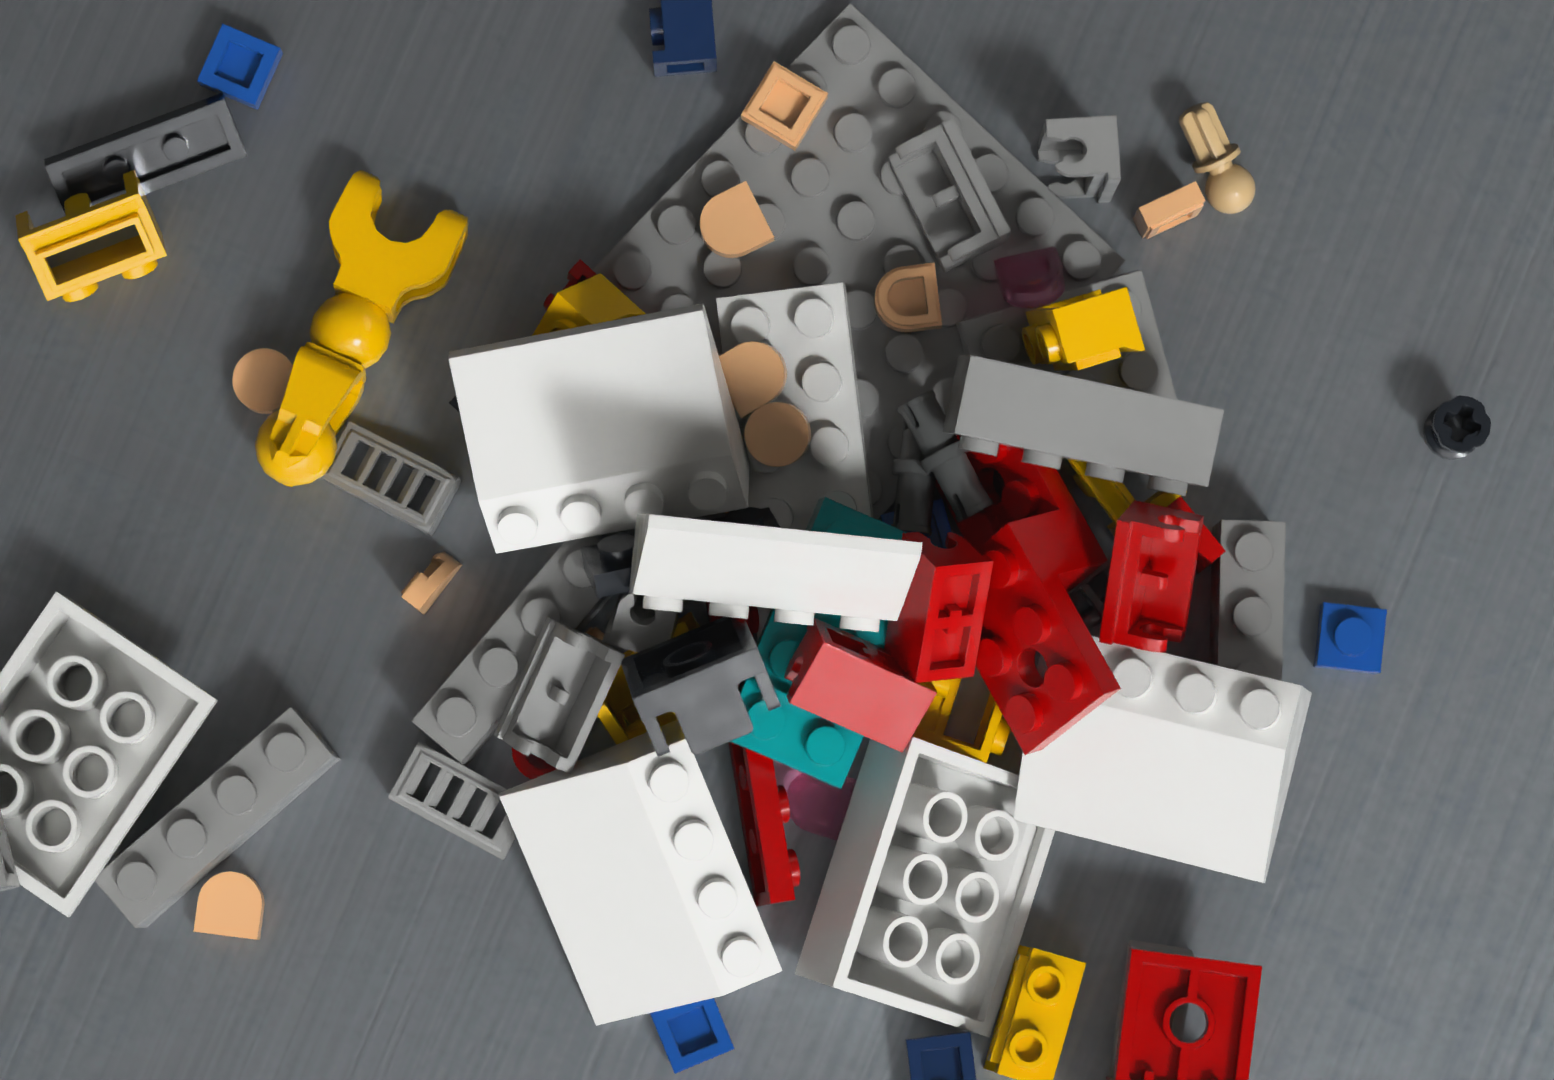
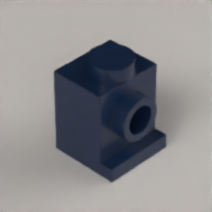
M661 0V7L649 8L652 46L665 45V50L652 51L655 77L717 72L712 0Z

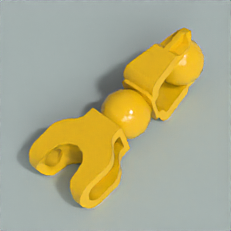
M359 170L352 175L329 219L333 251L340 265L337 277L333 283L335 296L324 301L313 315L309 329L311 342H306L305 346H301L297 352L281 407L269 415L258 429L255 441L256 457L267 475L283 485L293 487L312 483L326 473L334 462L337 450L335 436L355 409L363 394L364 383L367 379L365 369L378 362L388 348L391 336L389 322L394 324L403 306L409 302L430 297L447 285L468 236L467 216L454 210L445 209L437 214L434 222L421 238L407 243L388 240L375 227L377 212L382 203V190L379 178L363 170Z

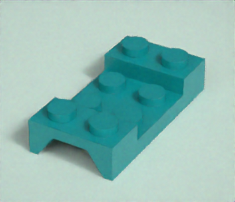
M827 497L818 500L806 528L807 531L902 540V534L906 533ZM772 608L756 645L781 707L771 711L768 710L754 676L741 681L738 690L753 724V730L751 733L730 742L803 772L830 786L842 789L864 736L789 703L786 695L792 685V681L784 678L792 656L807 632L806 627L808 625L774 622L775 609ZM815 613L814 618L834 627H840L841 615ZM880 619L879 632L839 629L884 649L888 620Z

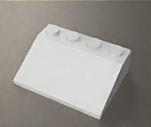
M703 303L449 352L448 359L478 502L496 554L635 529L637 514L695 518L748 508L750 462Z
M637 514L629 593L644 595L643 608L682 612L683 599L710 602L708 615L748 619L749 606L774 608V622L814 625L815 613L841 615L839 628L879 632L880 619L898 620L921 558L923 542L653 514Z
M55 592L0 672V809L20 885L65 916L70 917L218 700L93 613L58 592Z
M1092 636L1121 689L1043 750L1028 755L1022 754L1013 820L1265 883L1312 693L1301 685L1163 652H1151L1116 643L1109 645L1099 642V637ZM1040 654L1037 671L1044 678L1047 665L1045 659Z
M678 720L661 726L670 752L665 755L657 756L648 732L576 761L571 774L556 769L499 793L500 800L596 1026L720 997L782 971L694 754L689 748Z
M911 737L903 753L870 739L795 970V975L990 1038L1055 830L1013 820L1019 775L915 737Z

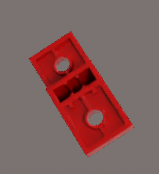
M999 444L997 456L972 451L966 453L989 498H992L994 502L992 506L958 523L955 519L956 515L937 480H935V486L963 537L981 555H988L994 561L976 667L1023 753L1028 755L1043 750L1119 691L1121 687L1068 595L1069 591L1108 560L1057 469L1021 462L1024 449ZM995 470L1000 473L1005 484L1002 490V498L996 492L993 484ZM1036 651L1043 656L1047 665L1044 678L1041 677L1035 666Z
M1129 948L1113 1077L1106 1076V1080H1249L1262 966ZM1185 1003H1192L1198 1006L1206 1019L1203 1034L1192 1042L1178 1040L1170 1029L1169 1020L1172 1012L1178 1006Z

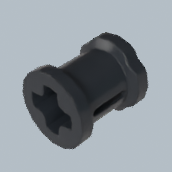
M1456 396L1454 399L1442 403L1429 414L1424 423V439L1432 453L1443 459L1455 460L1464 458L1474 451L1475 448L1484 444L1490 434L1491 420L1481 402L1469 396ZM1456 414L1463 417L1462 428L1470 432V434L1465 435L1457 442L1451 439L1452 428L1443 424Z

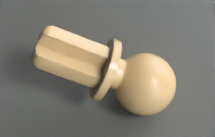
M1203 102L1189 107L1179 116V124L1196 159L1192 164L1194 172H1209L1210 174L1205 184V194L1208 202L1214 209L1225 214H1236L1245 210L1254 199L1256 187L1250 172L1244 167L1232 163V160L1241 152L1238 144H1230L1213 105L1209 102Z

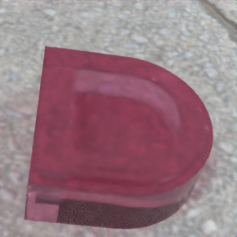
M1047 247L993 260L996 280L1004 300L1019 308L1042 307L1056 301L1065 290L1063 266L1056 247Z
M805 773L799 774L791 782L787 790L790 819L804 831L837 841L857 780L846 777L842 789L821 782Z

